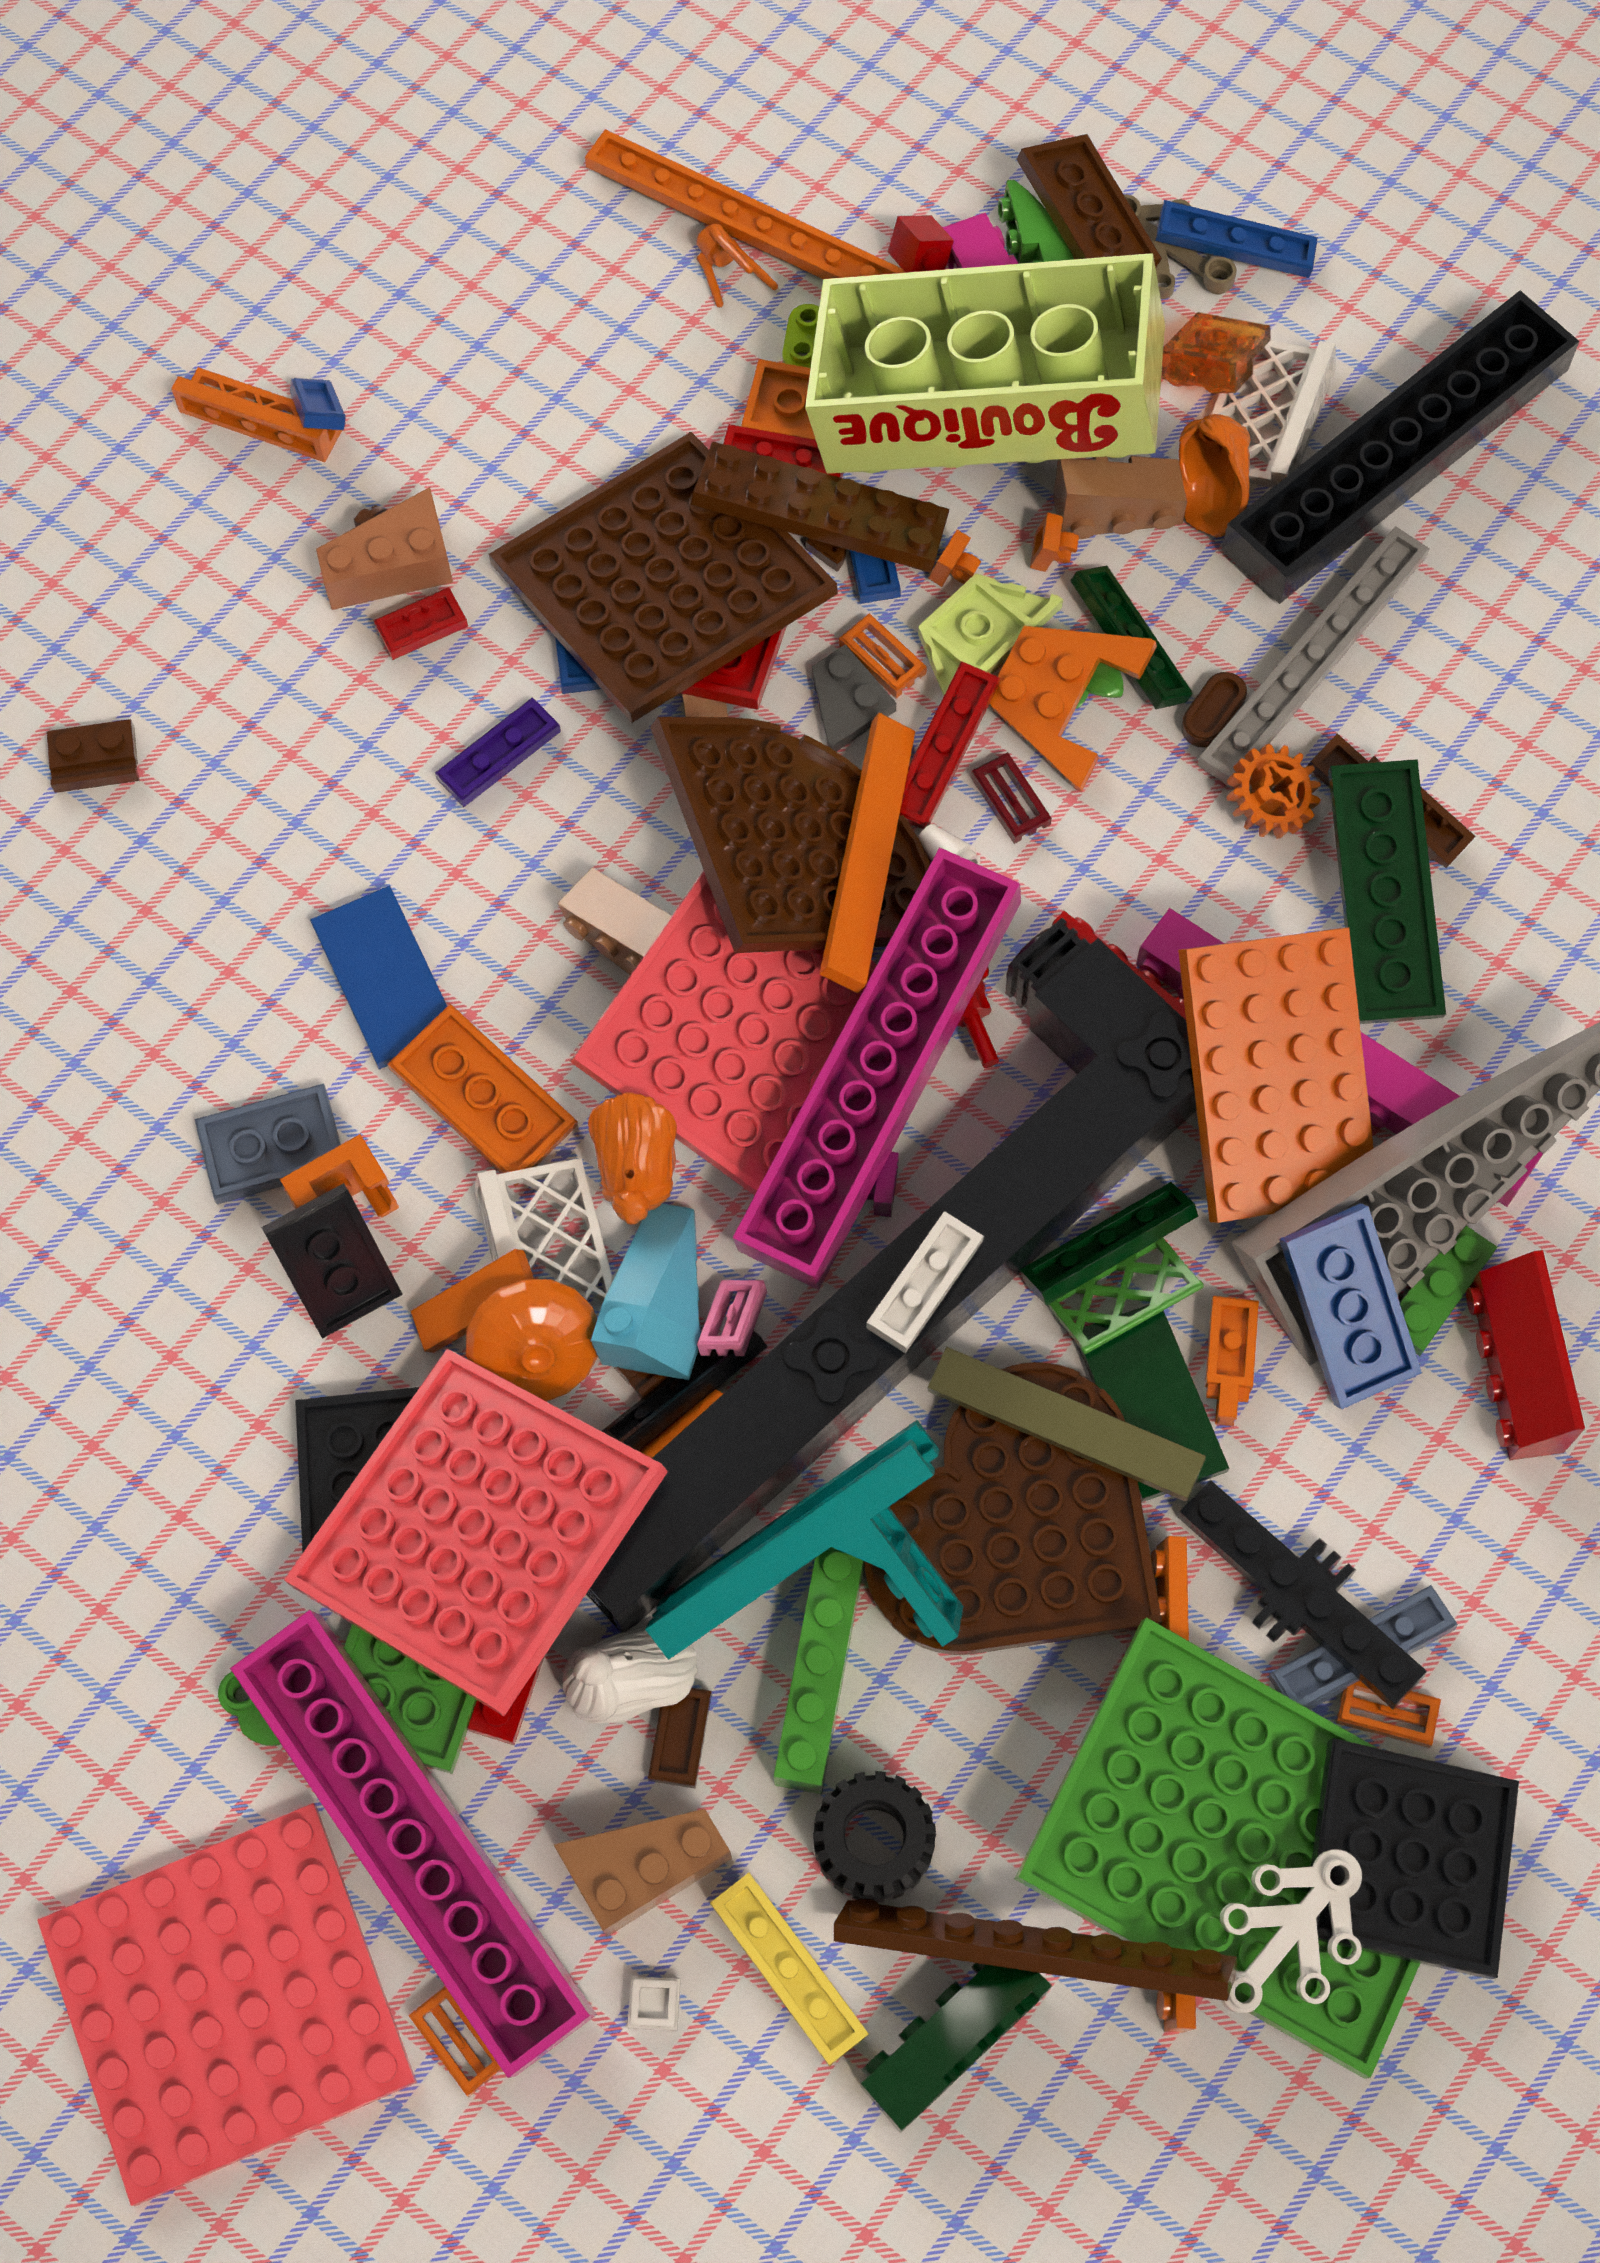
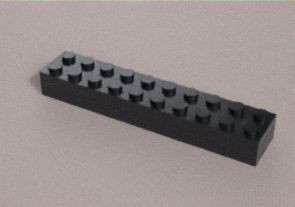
M1521 290L1518 291L1227 524L1222 551L1279 604L1282 603L1566 373L1573 360L1579 340Z

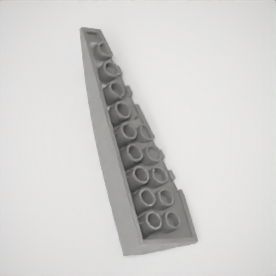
M1600 1022L1501 1073L1424 1117L1231 1241L1251 1281L1309 1366L1319 1359L1279 1239L1362 1203L1369 1206L1397 1296L1407 1286L1413 1288L1425 1276L1422 1270L1439 1253L1445 1255L1457 1243L1455 1240L1457 1235L1469 1223L1476 1224L1528 1171L1525 1168L1526 1164L1538 1152L1545 1154L1557 1141L1554 1136L1571 1119L1577 1121L1589 1109L1587 1106L1589 1100L1600 1090Z

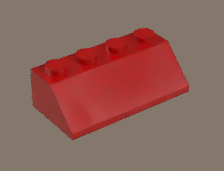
M1538 1250L1478 1272L1466 1292L1469 1312L1471 1315H1477L1480 1331L1476 1334L1477 1350L1481 1359H1487L1490 1375L1486 1377L1487 1394L1491 1403H1497L1500 1419L1496 1421L1498 1442L1501 1447L1507 1448L1509 1461L1564 1453L1585 1430L1544 1251Z

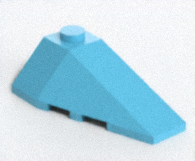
M661 1204L655 1210L648 1211L647 1217L642 1220L604 1298L591 1338V1342L602 1365L684 1380L690 1379L698 1352L697 1342L701 1334L698 1301L700 1300L697 1284V1239L694 1209Z

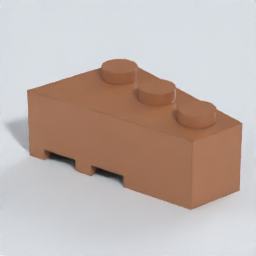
M430 487L316 548L324 586L332 610L453 583Z

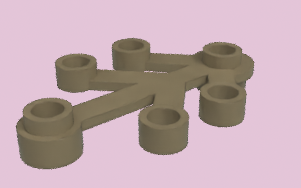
M1124 194L1162 258L1156 268L1158 283H1165L1168 287L1159 286L1161 299L1171 297L1175 287V277L1170 273L1167 254L1203 277V283L1209 292L1220 295L1233 287L1237 272L1233 261L1226 257H1215L1208 261L1191 249L1155 241L1158 227L1149 221L1159 220L1163 204L1141 206L1137 198ZM1176 199L1172 201L1175 203L1191 206L1187 201L1182 199Z

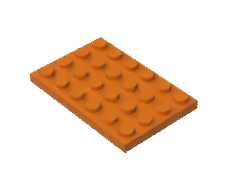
M1349 927L1178 950L1210 1222L1221 1223L1273 1214L1374 1149Z

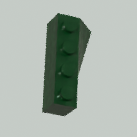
M974 1963L971 1968L976 1972V1975L964 1987L957 1981L951 1984L935 2000L940 2009L928 2021H925L919 2015L898 2035L904 2043L893 2054L888 2056L882 2050L861 2070L867 2078L861 2083L860 2087L900 2133L903 2132L1048 1993L1052 1985L1039 1972Z

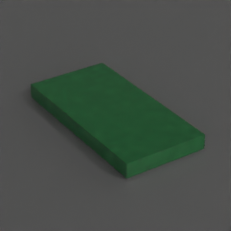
M1149 1305L1123 1313L1121 1316L1130 1317ZM1164 1310L1087 1354H1083L1079 1347L1092 1382L1111 1396L1121 1411L1125 1422L1206 1456L1196 1483L1228 1472V1463ZM1091 1324L1083 1328V1334L1090 1340L1107 1330L1109 1325ZM1138 1482L1141 1503L1166 1494Z

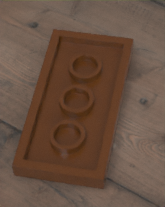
M1088 134L1021 149L1016 160L1075 259L1153 253L1155 268H1157L1162 259Z

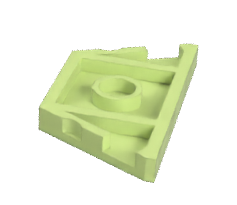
M975 573L918 626V636L943 696L961 661L992 674L1006 661L1023 627H1042L1062 609L1063 599L1054 594H1051L1049 599L1026 593V587L1013 583H999L995 578Z

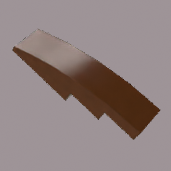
M1337 733L1307 766L1313 765L1315 770L1312 773L1330 788L1328 775L1330 766L1381 761L1375 756L1370 761L1366 760ZM1421 787L1428 856L1433 861L1447 868L1476 836Z

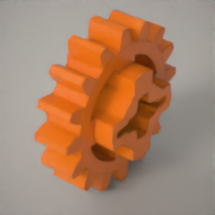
M1271 743L1266 744L1260 752L1256 748L1251 749L1244 756L1245 759L1241 758L1233 766L1236 773H1233L1227 779V784L1235 788L1226 796L1227 801L1238 803V807L1232 813L1233 816L1237 817L1244 814L1247 818L1244 828L1248 830L1254 824L1258 825L1260 837L1267 835L1271 829H1273L1276 839L1282 838L1288 831L1295 834L1303 827V823H1308L1315 816L1311 809H1314L1321 801L1319 797L1312 795L1321 786L1319 781H1310L1309 775L1315 770L1314 766L1303 768L1300 763L1304 755L1299 753L1294 758L1289 757V749L1286 745H1283L1276 753Z

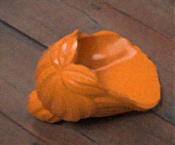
M1211 414L1203 419L1193 420L1188 423L1180 434L1178 450L1179 465L1187 499L1184 518L1196 530L1203 531L1216 538L1223 537L1226 533L1227 524L1247 508L1250 487V434L1246 427L1239 424L1236 420L1221 414Z
M624 1092L622 1095L606 1099L603 1103L593 1108L588 1120V1130L595 1144L601 1185L603 1186L602 1194L605 1200L611 1202L613 1210L621 1220L627 1224L635 1225L647 1217L648 1211L655 1210L671 1196L673 1189L672 1176L676 1164L674 1149L677 1133L676 1121L671 1112L665 1109L663 1105L657 1104L654 1098L632 1092Z

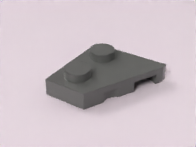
M846 644L812 666V677L818 696L827 746L837 752L871 728L872 720L879 712L887 717L896 712L897 703Z

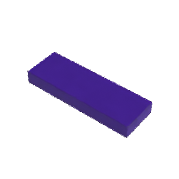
M532 697L436 771V779L464 808L561 732L560 724Z

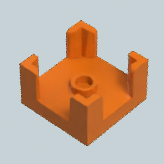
M361 1134L280 1179L294 1209L343 1183L351 1196L363 1191L378 1217L382 1218L399 1208L397 1201L387 1186L389 1181Z

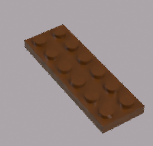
M713 441L695 486L691 505L929 573H932L950 510L935 505L932 502L920 501L896 494L893 491L881 490L857 483L851 479L839 478L818 472L812 468L797 466L770 456H762L738 449L732 445H724Z

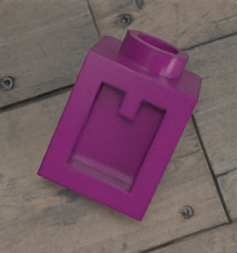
M897 1152L890 1153L866 1199L874 1201V1215L892 1217L899 1163V1153Z

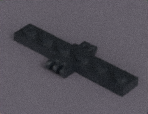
M1212 1480L1179 1511L1178 1518L1264 1594L1257 1603L1263 1610L1254 1618L1252 1624L1260 1630L1273 1617L1277 1623L1266 1635L1273 1643L1286 1630L1294 1636L1303 1629L1393 1710L1425 1677L1427 1670L1338 1593V1590L1353 1576L1356 1569L1348 1563L1337 1575L1333 1574L1331 1570L1342 1558L1336 1551L1330 1553L1322 1563L1316 1559L1327 1547V1544L1321 1538L1316 1540L1299 1558Z

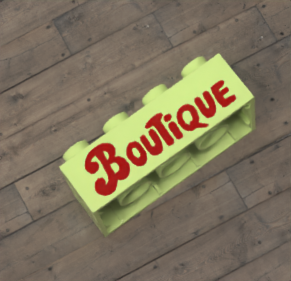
M1153 253L823 279L805 408L827 474L846 472L877 473L884 470L942 466L958 468L964 465L1023 461L1039 463L1055 459L1104 456L1121 458L1128 455L1156 453L1165 321Z

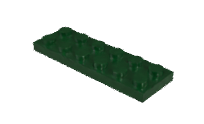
M1418 759L1330 766L1328 775L1345 928L1349 927L1360 1024L1443 1018L1446 1015Z

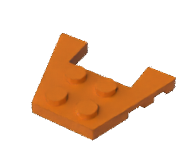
M1024 626L998 675L1000 677V684L989 707L1024 740L1029 742L1076 790L1082 792L1099 756L1097 753L1061 736L1099 663L1106 664L1140 680L1157 647L1156 641L1150 638Z

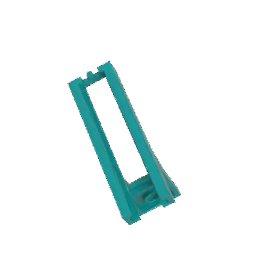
M914 1421L662 1598L656 1607L657 1611L652 1614L653 1619L649 1621L645 1630L666 1658L670 1660L832 1547L884 1569L886 1572L884 1575L886 1584L898 1599L905 1597L915 1610L913 1618L922 1633L928 1638L934 1635L942 1647L958 1637L964 1606L889 1507L934 1475L935 1468L930 1462L939 1456L940 1449L919 1421Z

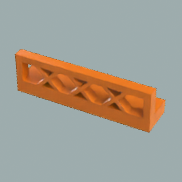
M199 367L191 380L178 376L171 388L180 413L322 462H326L342 430L328 429L327 431L326 429L303 428L293 399ZM204 383L220 388V390L206 386ZM244 398H249V399L255 400L256 402H253V401H250V400H247V399H244ZM282 410L287 411V412H290V413H292L293 415L288 414V413H285V412H282Z

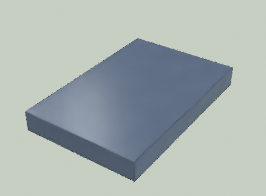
M324 1083L194 1119L213 1197L217 1205L282 1187L281 1178L341 1145Z

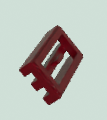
M1008 752L971 771V779L1014 844L1021 841L1022 836L1026 834L1028 836L1035 834L1037 828L1042 826L1044 829L1051 825V816ZM998 768H1004L1035 815L1034 818H1029L1012 789L998 771ZM988 774L1021 825H1017L985 775Z

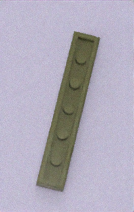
M947 1346L927 1387L928 1392L1185 1502L1188 1501L1205 1462V1455Z

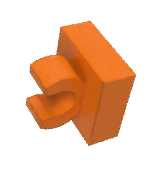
M1047 512L1035 532L1030 568L1046 572L1053 560L1069 563L1071 552L1076 553L1079 536L1071 532H1061L1063 516Z
M957 529L928 579L942 587L951 573L957 581L965 584L974 575L981 563L976 556L964 552L971 537Z

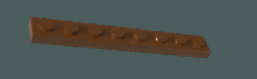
M871 1899L847 1900L834 1922L835 1942L1228 2001L1236 1977L1237 1957L1221 1955L1212 1949L1193 1951L1173 1948L1163 1942L1139 1943L1121 1940L1119 1937L1110 1934L1092 1936L1072 1933L1070 1930L1062 1927L1044 1929L1024 1926L1014 1920H1001L997 1922L977 1919L966 1913L943 1914L929 1912L919 1906L895 1907L882 1905Z

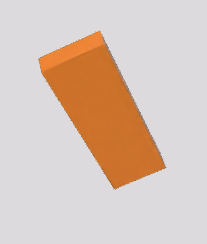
M514 1249L411 1310L424 1352L435 1353L464 1336L478 1306L497 1289L523 1279H534L524 1250Z

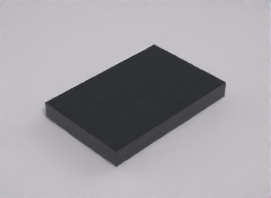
M344 1183L261 1227L322 1339L403 1295Z

